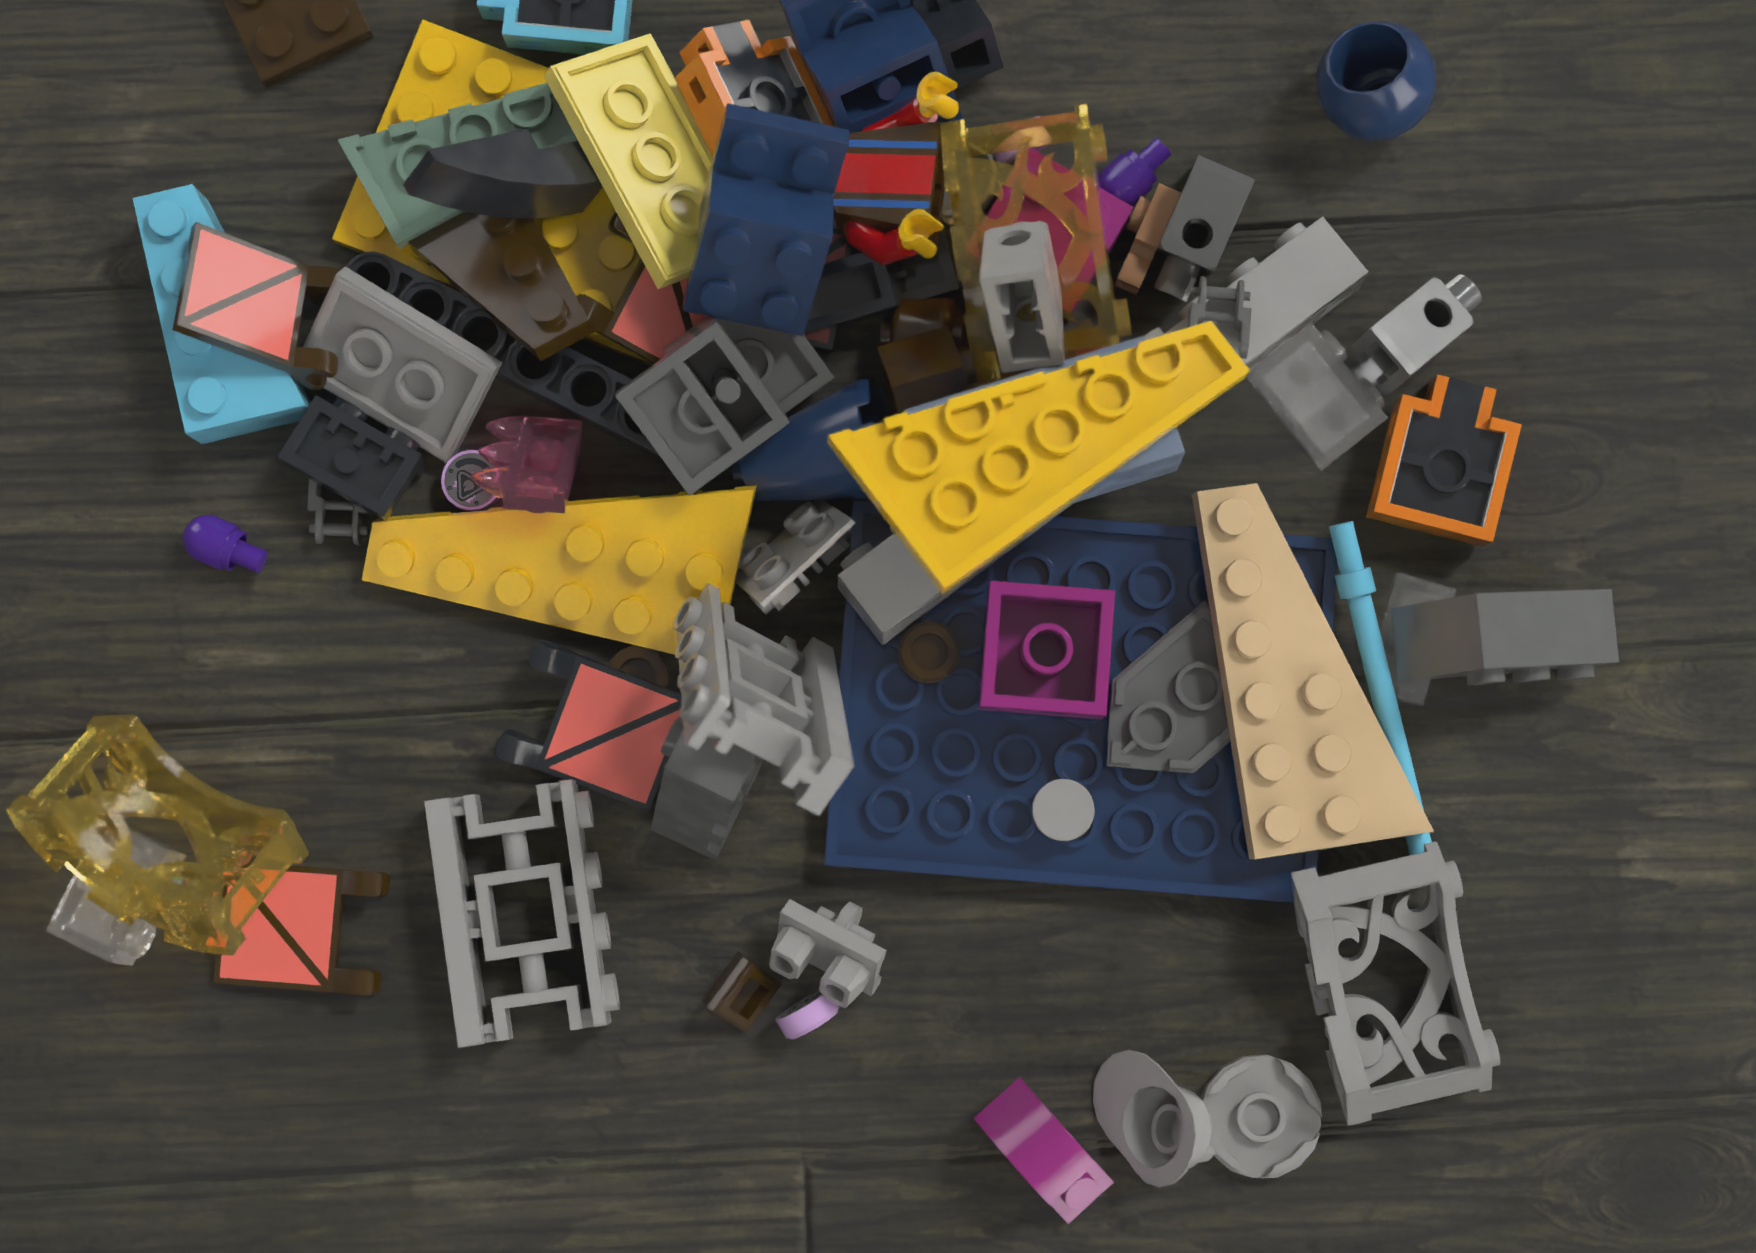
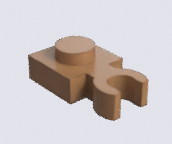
M1159 183L1152 200L1140 196L1126 228L1137 235L1119 273L1115 287L1137 295L1181 192Z

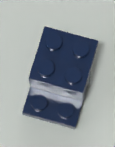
M779 0L797 50L835 127L847 129L849 133L861 132L864 128L897 112L916 98L919 83L927 74L939 72L949 78L938 42L912 5L911 0ZM953 90L946 95L957 101ZM960 109L954 118L946 119L938 115L935 122L941 124L946 143L967 134Z
M727 103L700 205L697 248L684 294L683 311L799 336L804 335L833 238L834 193L849 145V130Z

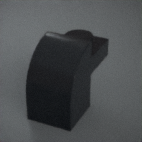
M911 0L912 5L936 38L948 76L957 82L956 89L1004 68L992 24L976 0Z

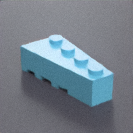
M193 184L133 198L185 434L199 443L205 444L300 421L311 400L302 385L289 373L172 330L191 227L198 222L225 233L209 201Z

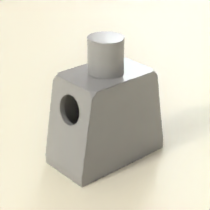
M1042 221L1017 222L1010 226L990 228L984 232L980 281L1002 373L1063 365L1062 292L1047 223ZM1032 303L1031 311L1036 310V321L1023 322L1016 317V314L1023 305Z

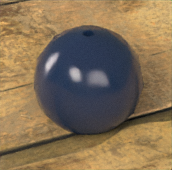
M1381 20L1357 24L1339 34L1324 50L1317 67L1318 102L1333 125L1351 138L1371 142L1395 138L1414 128L1429 112L1436 94L1435 60L1421 38L1402 24Z

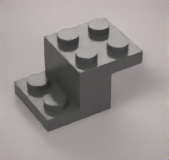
M707 316L664 347L665 357L616 391L615 396L690 496L788 425L790 422L785 413L835 377L804 335L799 336Z

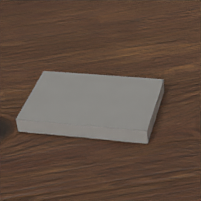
M344 267L336 274L303 346L329 350L338 357L337 373L333 378L327 377L326 385L323 387L325 390L355 405L386 427H393L417 441L422 449L445 463L457 454L503 363L347 267Z

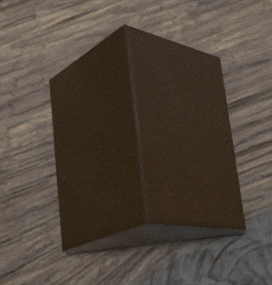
M738 951L702 1001L710 1011L747 1033L782 983Z

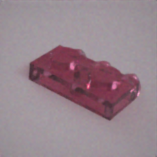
M510 416L487 423L486 430L501 442L479 448V455L494 467L472 473V480L486 492L495 497L502 498L503 509L525 510L532 513H565L583 441L582 420Z

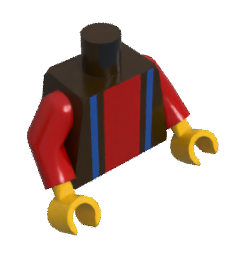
M939 72L927 74L919 83L917 97L897 112L864 128L861 132L849 133V145L834 193L833 217L841 236L847 239L851 246L880 265H888L916 254H920L928 259L937 255L939 231H942L944 225L941 224L949 149L941 124L935 121L938 115L946 119L954 118L959 110L958 102L946 96L957 88V82Z

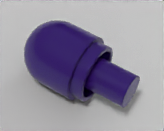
M1156 137L1138 154L1132 149H1129L1125 154L1120 153L1099 173L1095 185L1127 204L1134 206L1138 203L1140 196L1144 197L1153 189L1152 185L1158 180L1153 172L1172 154Z
M201 515L192 519L185 527L183 532L184 548L189 556L203 564L220 571L223 569L232 571L236 565H239L255 573H260L266 563L268 551L247 543L248 534L242 531L240 526L214 515Z

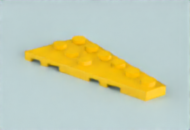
M1208 321L1139 342L1136 347L1099 357L1098 354L1078 360L1074 365L1046 374L1041 371L948 399L945 404L909 415L907 412L887 417L884 418L882 423L851 432L848 429L828 435L827 443L943 595L1245 379L1250 370L1212 321Z
M757 486L735 487L732 490L708 492L697 490L690 496L684 491L673 495L625 496L545 503L543 506L497 507L474 512H438L391 516L387 522L377 518L372 523L362 580L675 655L678 643L677 631L674 630L673 624L679 609L688 597L692 596L697 599L705 585L710 583L719 588L721 604L725 602L731 605Z

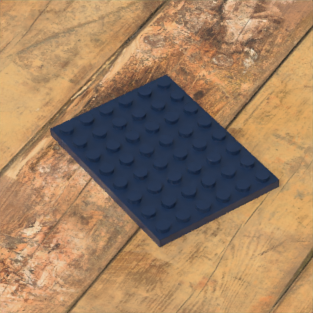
M854 500L852 520L855 524L851 527L849 554L868 542L875 548L893 535L889 529L890 525L872 501ZM1056 516L883 646L846 599L839 684L854 767L829 801L824 865L1294 903L1291 873L1314 867L1317 871L1318 850L1261 859H1249L1231 741L1192 774L1106 767L1112 679L1203 601H1206L1209 605L1197 527ZM1283 534L1333 632L1336 593L1335 575H1337L1338 562L1332 538ZM990 581L1115 590L1107 713L1104 718L1100 720L978 710L986 597ZM931 621L946 626L954 633L959 643L960 657L954 672L947 679L939 683L923 684L914 681L906 675L899 662L898 650L903 635L912 626L921 622ZM1058 779H1069L1080 783L1088 790L1094 802V818L1090 827L1083 835L1069 841H1057L1046 837L1038 830L1032 818V803L1035 795L1044 785Z

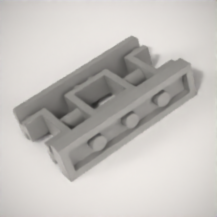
M707 583L697 599L690 596L685 600L673 624L674 630L677 631L678 646L675 657L679 659L680 671L677 686L681 688L682 698L679 716L683 719L685 745L697 751L706 738L710 736L714 739V748L724 754L729 751L734 743L780 767L782 784L792 789L795 788L797 805L819 816L854 767L833 647L812 637L801 652L797 650L796 640L787 635L784 636L780 644L736 622L734 607L725 602L721 604L719 588Z
M573 779L536 785L540 816L487 824L483 822L480 795L472 794L463 797L424 801L458 1048L512 1039L513 1031L509 1008L566 1000L570 1030L608 1025L611 1023L610 1011L620 1010L615 973H604L601 951L611 949L608 918L606 912L596 913L593 889L602 888L599 855L597 851L587 852L584 828L594 827L591 797L588 790L579 792L578 785ZM562 801L574 883V886L567 887L563 863L531 867L526 831L558 827L555 802ZM460 816H466L469 839L502 835L506 871L474 875L477 900L471 901ZM549 877L557 938L501 946L492 886ZM579 922L591 1008L583 1007L580 984L548 989L543 953L575 948L572 923ZM477 937H482L485 961L519 957L523 993L491 998L494 1022L488 1023Z

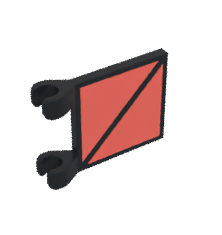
M545 639L539 640L530 656V665L543 672L569 678L545 743L543 744L516 730L507 729L498 741L496 755L502 760L534 768L564 780L573 779L577 785L649 811L669 759L668 756L660 753L661 748L676 718L683 721L679 716L682 706L681 693L579 655L554 642Z

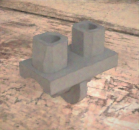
M789 899L780 912L777 938L771 950L769 966L773 971L788 979H798L808 963L823 970L825 974L820 980L819 991L827 1000L842 1008H846L861 992L870 996L873 995L881 982L879 972L886 955V950L872 943L875 938L874 933L858 925L863 908L853 902L847 903L838 915L823 906L815 913Z

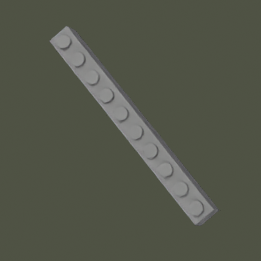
M1323 216L1308 228H1305L1301 222L1294 225L1274 242L1273 247L1276 249L1274 253L1260 263L1254 257L1248 259L1238 266L1226 279V282L1229 284L1226 288L1236 289L1238 281L1244 280V291L1251 292L1250 301L1243 302V307L1252 308L1248 355L1246 359H1241L1250 371L1358 292L1368 274V270ZM1197 297L1179 313L1178 316L1182 319L1181 322L1166 333H1163L1158 327L1144 336L1145 340L1187 328L1188 311L1191 303H1197ZM1206 299L1205 311L1234 314V302ZM1212 321L1238 354V348L1240 347V342H1238L1239 331L1233 329V323ZM1072 504L1061 509L943 595L891 526L889 529L893 535L875 548L869 542L855 549L841 562L840 566L844 571L838 575V589L883 646Z

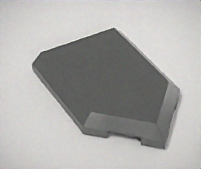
M1203 601L1112 679L1106 767L1192 774L1230 742L1210 607L1206 601Z

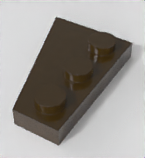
M465 211L408 242L414 253L428 266L432 265L448 279L454 288L465 297L468 296L490 315L495 323L540 361L595 332L534 218L497 217Z

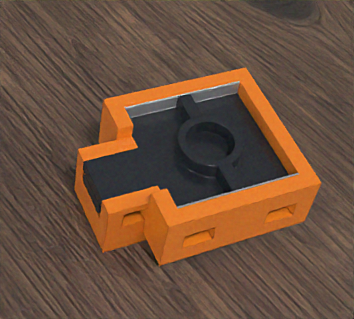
M744 20L703 28L679 52L686 67L675 79L712 156L714 155L727 103L835 127L791 36L770 39L761 46L750 21Z
M1437 374L1428 382L1425 399L1402 394L1394 401L1366 517L1479 547H1485L1492 543L1522 424L1495 417L1490 418L1497 389Z

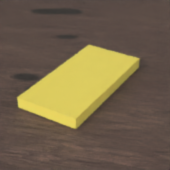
M651 33L550 66L544 78L657 289L689 278L697 248L700 205L713 156Z

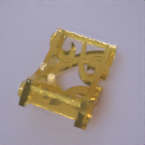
M1088 104L1075 105V112L966 128L964 119L940 123L946 193L950 197L955 225L950 227L957 279L958 281H963L966 308L964 320L978 382L1001 379V366L980 281L984 232L990 228L1012 225L1021 211L1024 194L1030 196L1051 211L1073 235L1069 249L1057 268L1062 292L1063 317L1071 322H1079L1072 310L1076 301L1081 299L1091 302L1098 316L1099 327L1063 332L1064 360L1121 343L1120 337L1132 335L1127 298L1115 300L1103 220L1097 163L1108 161L1103 124L1091 125ZM1073 142L1075 161L1070 171L1058 173L1054 170L1052 159L1055 152L1048 154L1041 161L1038 176L1027 171L1030 148ZM1017 150L1015 166L988 159L973 158L975 156ZM1082 180L1088 219L1063 194L1074 189ZM1002 185L1012 188L1010 202L1004 215L998 219L987 217L982 210L983 199L988 195H995L1002 201L1004 195ZM1091 250L1093 251L1098 288L1088 282L1075 281L1084 267ZM1032 303L1025 304L1018 310L1016 317L1023 322L1036 321V310L1031 311Z
M93 716L86 724V732L31 793L20 794L5 810L31 847L55 872L65 865L92 888L85 897L106 912L132 926L137 918H140L156 927L164 929L166 931L164 932L163 941L195 951L233 956L246 939L241 930L244 924L291 864H301L309 855L295 824L283 809L263 807L238 800L199 780L162 749L137 716ZM102 752L109 758L103 777L106 791L100 785L91 768V764ZM113 764L121 771L122 774L118 773L115 770ZM79 780L85 795L69 799L65 793ZM123 817H151L179 821L191 843L197 863L172 861L145 869L130 860L132 855V838ZM107 829L114 839L115 847L104 839ZM252 856H256L255 860L251 863V865L248 868H238L249 863L251 861ZM170 880H182L183 883L178 884ZM224 886H233L227 895L222 898Z

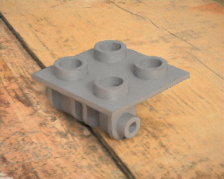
M816 500L813 504L811 502L803 503L786 518L783 524L786 529L768 545L767 543H761L743 557L739 564L741 570L737 573L735 583L750 596V599L765 615L774 607L780 611L783 606L801 591L793 582L796 578L805 587L810 583L802 573L810 566L816 573L820 574L823 569L816 561L818 557L828 566L850 546L847 540L851 537V527L855 522L825 500Z

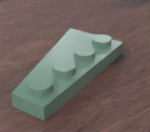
M547 83L504 94L502 99L473 106L470 103L448 109L449 113L425 120L414 122L412 119L389 125L388 130L362 137L356 134L338 139L339 144L399 249L409 245L408 242L465 212L408 195L403 183L429 149L528 129L539 149L578 141Z

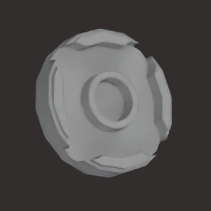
M1267 1054L1241 1056L1221 1066L1206 1083L1201 1100L1206 1104L1211 1115L1212 1135L1210 1143L1215 1150L1214 1157L1230 1171L1251 1178H1277L1298 1168L1315 1149L1320 1135L1321 1101L1310 1079L1292 1063Z

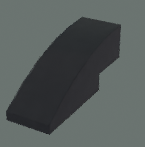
M528 129L429 149L403 183L408 195L448 208L479 215L507 218H552L582 213L603 188L579 141L539 149Z
M946 229L939 231L937 255L930 259L916 254L888 265H880L861 252L825 263L804 335L892 312L895 307L900 306L902 299L941 298L971 289L956 231Z

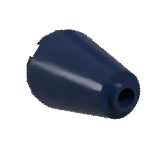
M871 376L859 379L789 416L788 420L790 423L731 465L736 486H757L754 501L869 499L829 446L827 439L828 435L848 429L851 432L882 423L884 418L892 416L881 387L873 389L875 378Z

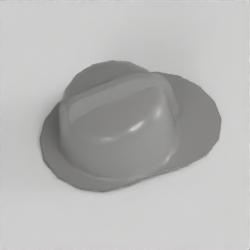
M1126 1050L1113 1054L1101 1065L1094 1081L1093 1104L1097 1120L1106 1136L1145 1183L1157 1187L1175 1184L1187 1173L1189 1168H1192L1197 1163L1209 1161L1214 1156L1215 1150L1210 1143L1212 1135L1211 1115L1206 1104L1194 1092L1177 1086L1158 1063L1145 1053Z

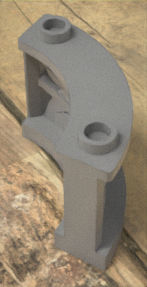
M1437 841L1424 844L1423 853L1318 877L1315 867L1291 873L1298 932L1301 937L1303 936L1310 962L1305 964L1309 988L1316 1015L1329 1014L1328 1017L1323 1018L1325 1035L1329 1040V1050L1325 1052L1347 1126L1371 1121V1114L1475 1089H1478L1479 1092L1492 1090V1067L1500 1065V1055L1491 1029L1482 1030L1465 967L1455 898L1463 896L1462 881L1456 863L1453 860L1444 861ZM1426 886L1427 895L1423 905L1417 909H1409L1407 901L1410 893L1406 890ZM1402 892L1394 899L1391 905V915L1382 912L1384 896ZM1368 900L1367 907L1347 905L1359 901ZM1431 922H1433L1437 945L1419 931ZM1358 928L1365 929L1363 943L1359 952L1350 958L1340 956L1338 952L1340 942L1346 938H1352L1359 943ZM1380 934L1399 942L1411 950L1428 967L1420 992L1400 1025L1393 1015L1379 1002L1364 995L1344 994L1342 983L1356 978L1369 966L1378 949ZM1446 989L1448 990L1454 1015L1438 1011ZM1372 1014L1382 1022L1389 1037L1383 1041L1380 1032L1375 1027H1373V1032L1370 1036L1360 1037L1356 1032L1357 1021L1363 1015ZM1447 1033L1454 1034L1462 1047L1465 1066L1426 1075L1412 1050L1420 1041L1422 1046L1432 1056L1441 1060H1447L1438 1048V1041L1441 1036ZM1402 1061L1414 1076V1078L1370 1088V1084L1388 1074Z

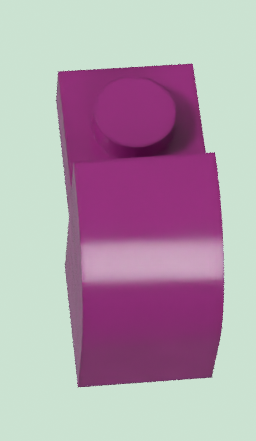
M1020 1077L974 1117V1120L1020 1174L1068 1224L1114 1183Z

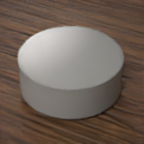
M1058 779L1047 783L1037 792L1032 803V818L1036 827L1043 835L1057 841H1069L1080 837L1088 830L1094 818V802L1090 793L1083 785L1069 779Z

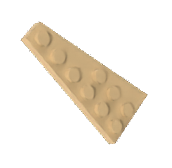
M1247 484L1193 493L1192 499L1249 859H1261L1434 832L1258 484Z

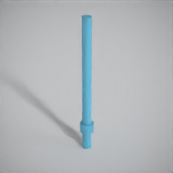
M1353 521L1329 526L1340 570V574L1335 575L1340 600L1347 599L1374 713L1423 809L1371 593L1376 591L1371 567L1364 568ZM1429 832L1405 836L1409 855L1423 853L1424 844L1432 842Z

